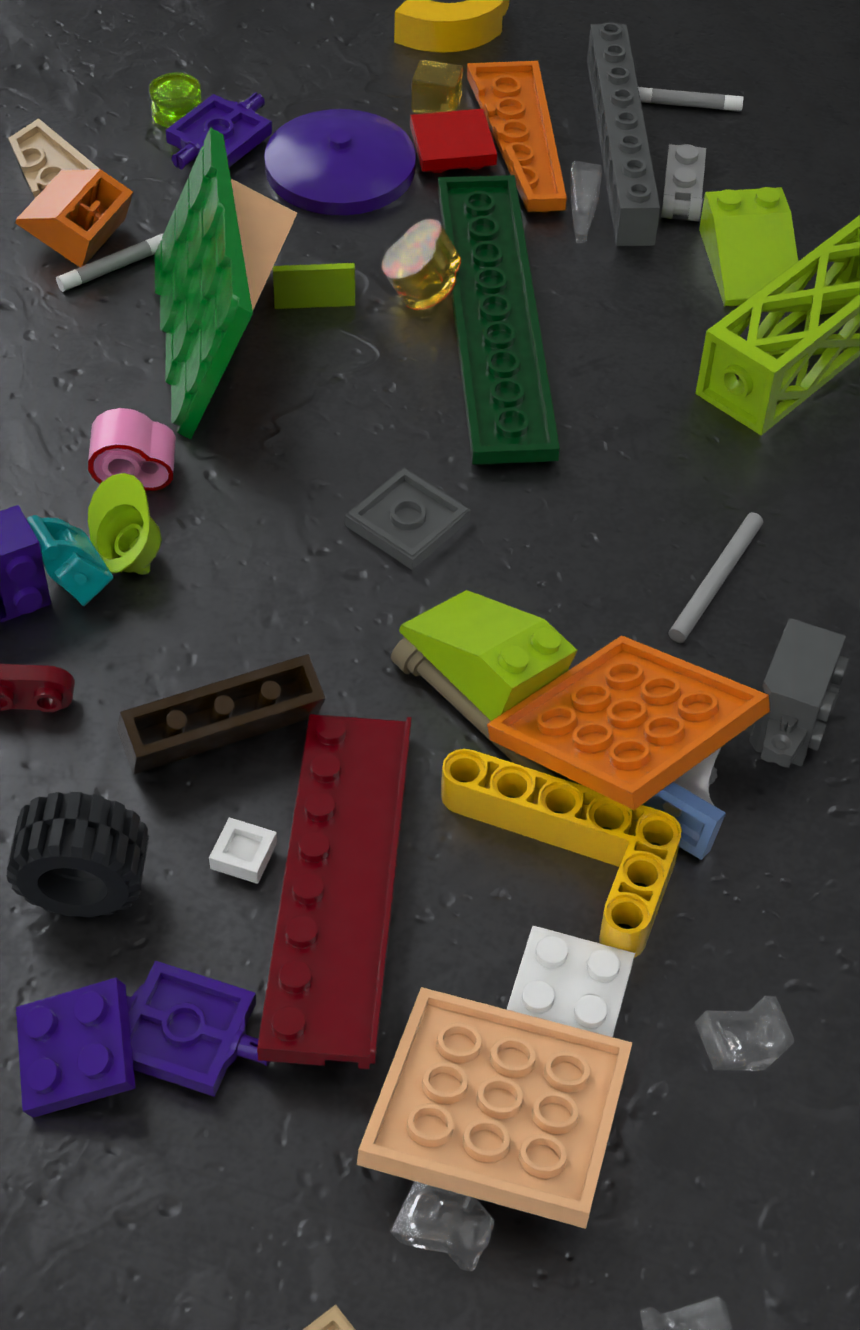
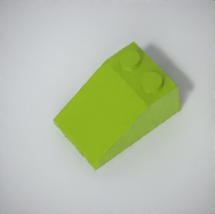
M762 187L760 189L744 190L726 189L705 192L699 231L724 307L740 306L798 262L791 210L782 187ZM787 287L784 291H782L780 294L785 293V291L788 289V287Z
M468 590L401 624L399 632L490 721L567 672L577 653V649L545 619Z

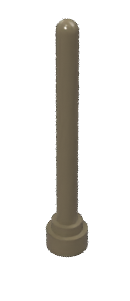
M405 637L400 640L392 651V662L405 674L421 675L489 739L487 724L491 721ZM491 741L513 763L557 777L550 769Z

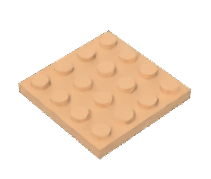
M421 987L358 1149L357 1165L586 1229L632 1042Z

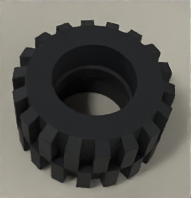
M70 791L67 794L56 792L48 794V797H37L31 800L30 805H24L18 816L7 865V881L12 884V889L16 894L25 897V901L32 905L40 906L43 910L52 913L87 918L116 914L118 910H126L131 907L132 901H137L140 895L149 835H147L148 828L144 822L140 821V816L136 812L127 810L124 804L105 799L104 796Z

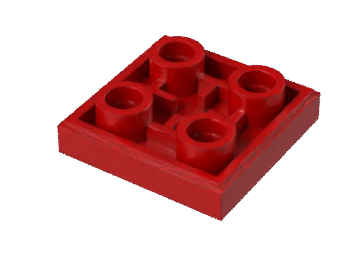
M483 108L410 115V128L422 172L442 173L449 169L460 168L477 170L484 166L497 165V152Z

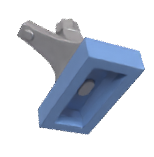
M721 747L642 804L674 816L682 829L679 847L700 860L710 852L726 814L715 807L709 797V785L717 778V769L714 767V763Z

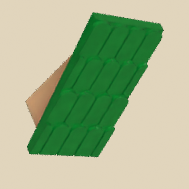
M212 128L209 129L206 135L204 146L200 149L189 178L176 204V210L173 211L162 240L155 252V293L160 295V330L166 333L165 382L171 385V422L177 426L178 434L190 440L253 315L255 305L297 216V212L231 179L224 135Z

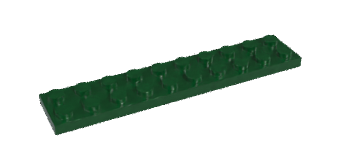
M515 175L438 177V195L445 251L456 252L461 257V265L456 272V282L451 291L472 465L559 461L560 446ZM448 254L446 259L449 283L451 284V273L457 266V258Z

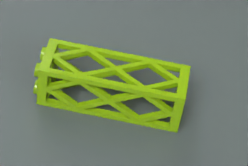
M860 215L706 331L696 395L762 436L860 356V332L855 333L860 327ZM828 262H834L830 269L827 271ZM816 273L814 288L803 290ZM788 287V289L785 291V293L780 294L782 291H784V290ZM761 312H769V314L766 316L763 322L759 325ZM786 312H792L791 314H789L787 317H785L783 320L780 321V319L783 317V315H784ZM836 312L819 326L820 315ZM805 320L804 331L787 334ZM749 325L748 336L746 341L745 339L740 337V335ZM843 326V328L840 330L838 334H833ZM822 354L807 374L809 358ZM796 377L795 385L789 386Z

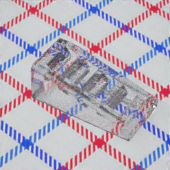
M579 161L572 163L569 195L576 243L584 244L587 241L598 204L602 168L599 164Z

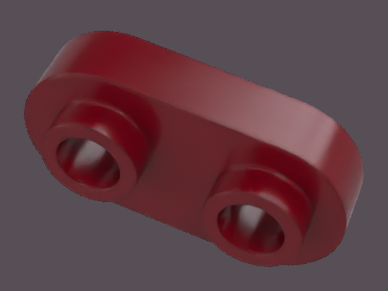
M0 664V711L7 709H29L55 712L64 709L72 702L75 679L68 671L56 666Z

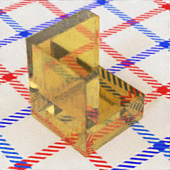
M420 60L412 79V111L422 114L457 111L462 97L463 66Z

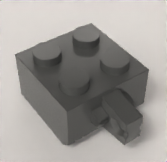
M792 618L788 619L763 683V693L769 695L770 712L755 722L749 738V742L754 750L761 753V759L775 762L779 766L787 768L792 763L802 767L808 749L819 750L827 723L819 720L827 722L829 715L832 714L840 688L832 686V684L840 686L849 661L848 657L841 655L846 638L845 635Z

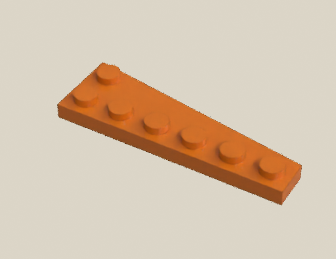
M539 62L467 63V79L480 108L484 109L489 128L510 174L515 175L517 190L527 212L565 211L567 196Z

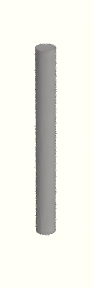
M751 512L746 516L668 632L669 637L673 641L683 643L763 525V519L759 514Z

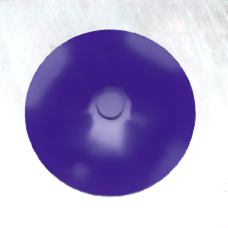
M329 109L311 112L294 118L274 132L266 145L264 154L265 174L272 189L288 203L319 214L355 215L380 209L401 197L410 187L415 176V148L406 132L386 118L359 110Z

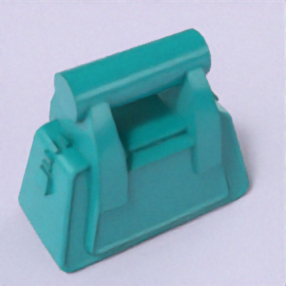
M32 515L27 518L39 541L46 572L56 583L76 598L82 606L88 604L113 580V575L82 529L72 526L59 518H41L38 515Z

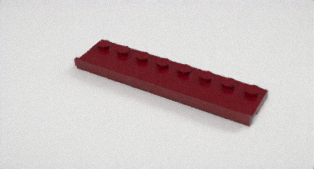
M309 715L257 1046L258 1060L325 1066V1060L358 1062V1069H369L370 1063L375 1064L412 717H407L406 721Z

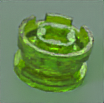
M167 73L155 78L149 85L150 100H153L151 102L152 118L161 126L169 128L202 103L201 85L195 77L189 74Z

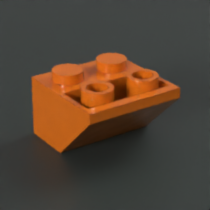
M101 169L61 170L17 217L15 224L78 267L86 265L124 222L133 191Z

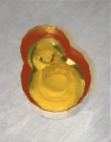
M426 219L413 225L405 233L404 237L387 250L382 260V271L406 307L413 310H424L444 300L452 291L456 282V272L461 265V257L439 221Z

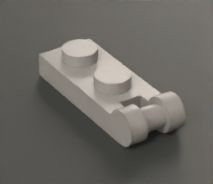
M669 144L661 218L672 219L673 215L688 216V221H700L706 148L695 147L689 144Z

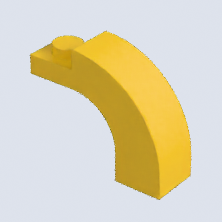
M406 0L395 11L394 43L416 50L440 53L459 52L482 46L502 33V20L508 10L509 0H466L457 3H441L432 0Z

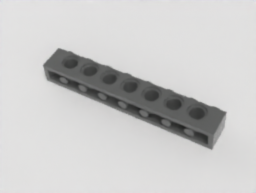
M614 22L591 24L587 65L616 246H655L660 204L627 24H617Z

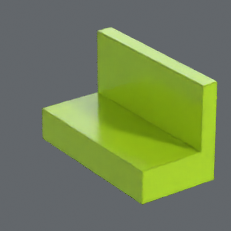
M355 263L273 266L275 309L355 306Z

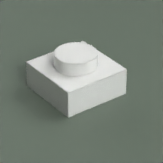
M229 817L209 856L210 869L258 884L277 845V832Z

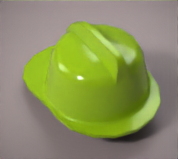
M126 473L112 475L99 485L89 504L88 527L90 541L111 574L124 571L146 575L150 572V563L156 557L161 546L162 537L159 526L149 514L148 500L143 484L134 475Z

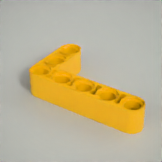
M459 749L448 754L443 761L441 798L447 809L454 813L619 867L605 903L599 942L603 945L635 953L634 958L640 955L646 946L675 866L682 832L676 818L664 811L641 805L633 810L586 786L478 751ZM651 843H658V844H660L661 846L653 845V844H651ZM636 882H638V883H643V884H645V885H647V886H646V887H642V886H638V885H636V884H634V883H636ZM617 924H627L633 928L624 929L617 926Z

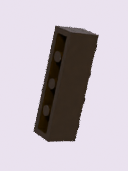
M306 654L121 711L117 731L134 775L307 720L310 714H319L326 698L310 656Z

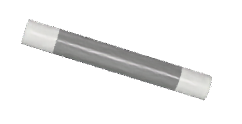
M638 87L642 103L742 111L743 96Z
M163 234L57 276L58 287L64 292L154 255Z

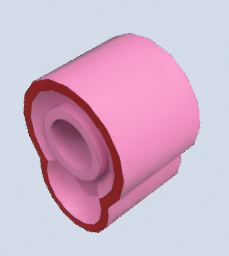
M125 408L107 410L97 416L92 424L88 471L99 484L112 475L126 473L134 475L143 484L145 490L155 491L163 489L173 480L176 436L167 425L152 421L145 414L136 410Z

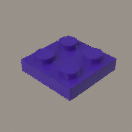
M117 977L16 1007L22 1111L34 1118L136 1089L126 985Z

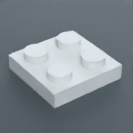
M532 926L507 1010L613 1037L635 953Z

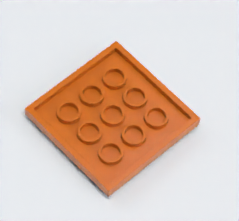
M621 635L489 722L487 727L490 741L635 810L770 712L769 695Z

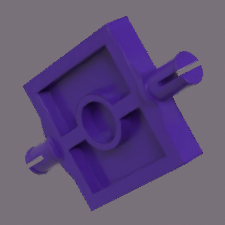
M255 92L244 102L238 103L212 94L165 130L167 143L181 149L172 155L173 164L177 168L183 169L187 164L196 159L201 147L204 146V140L209 129L212 128L224 135L229 167L272 134V121L255 113L265 105L263 96Z
M155 960L144 984L131 997L127 996L135 1071L215 1097L227 1068L238 1056L262 1063L265 1066H268L271 1062L258 1060L257 1046L259 1039L246 1035L247 1023L256 1006L255 992Z

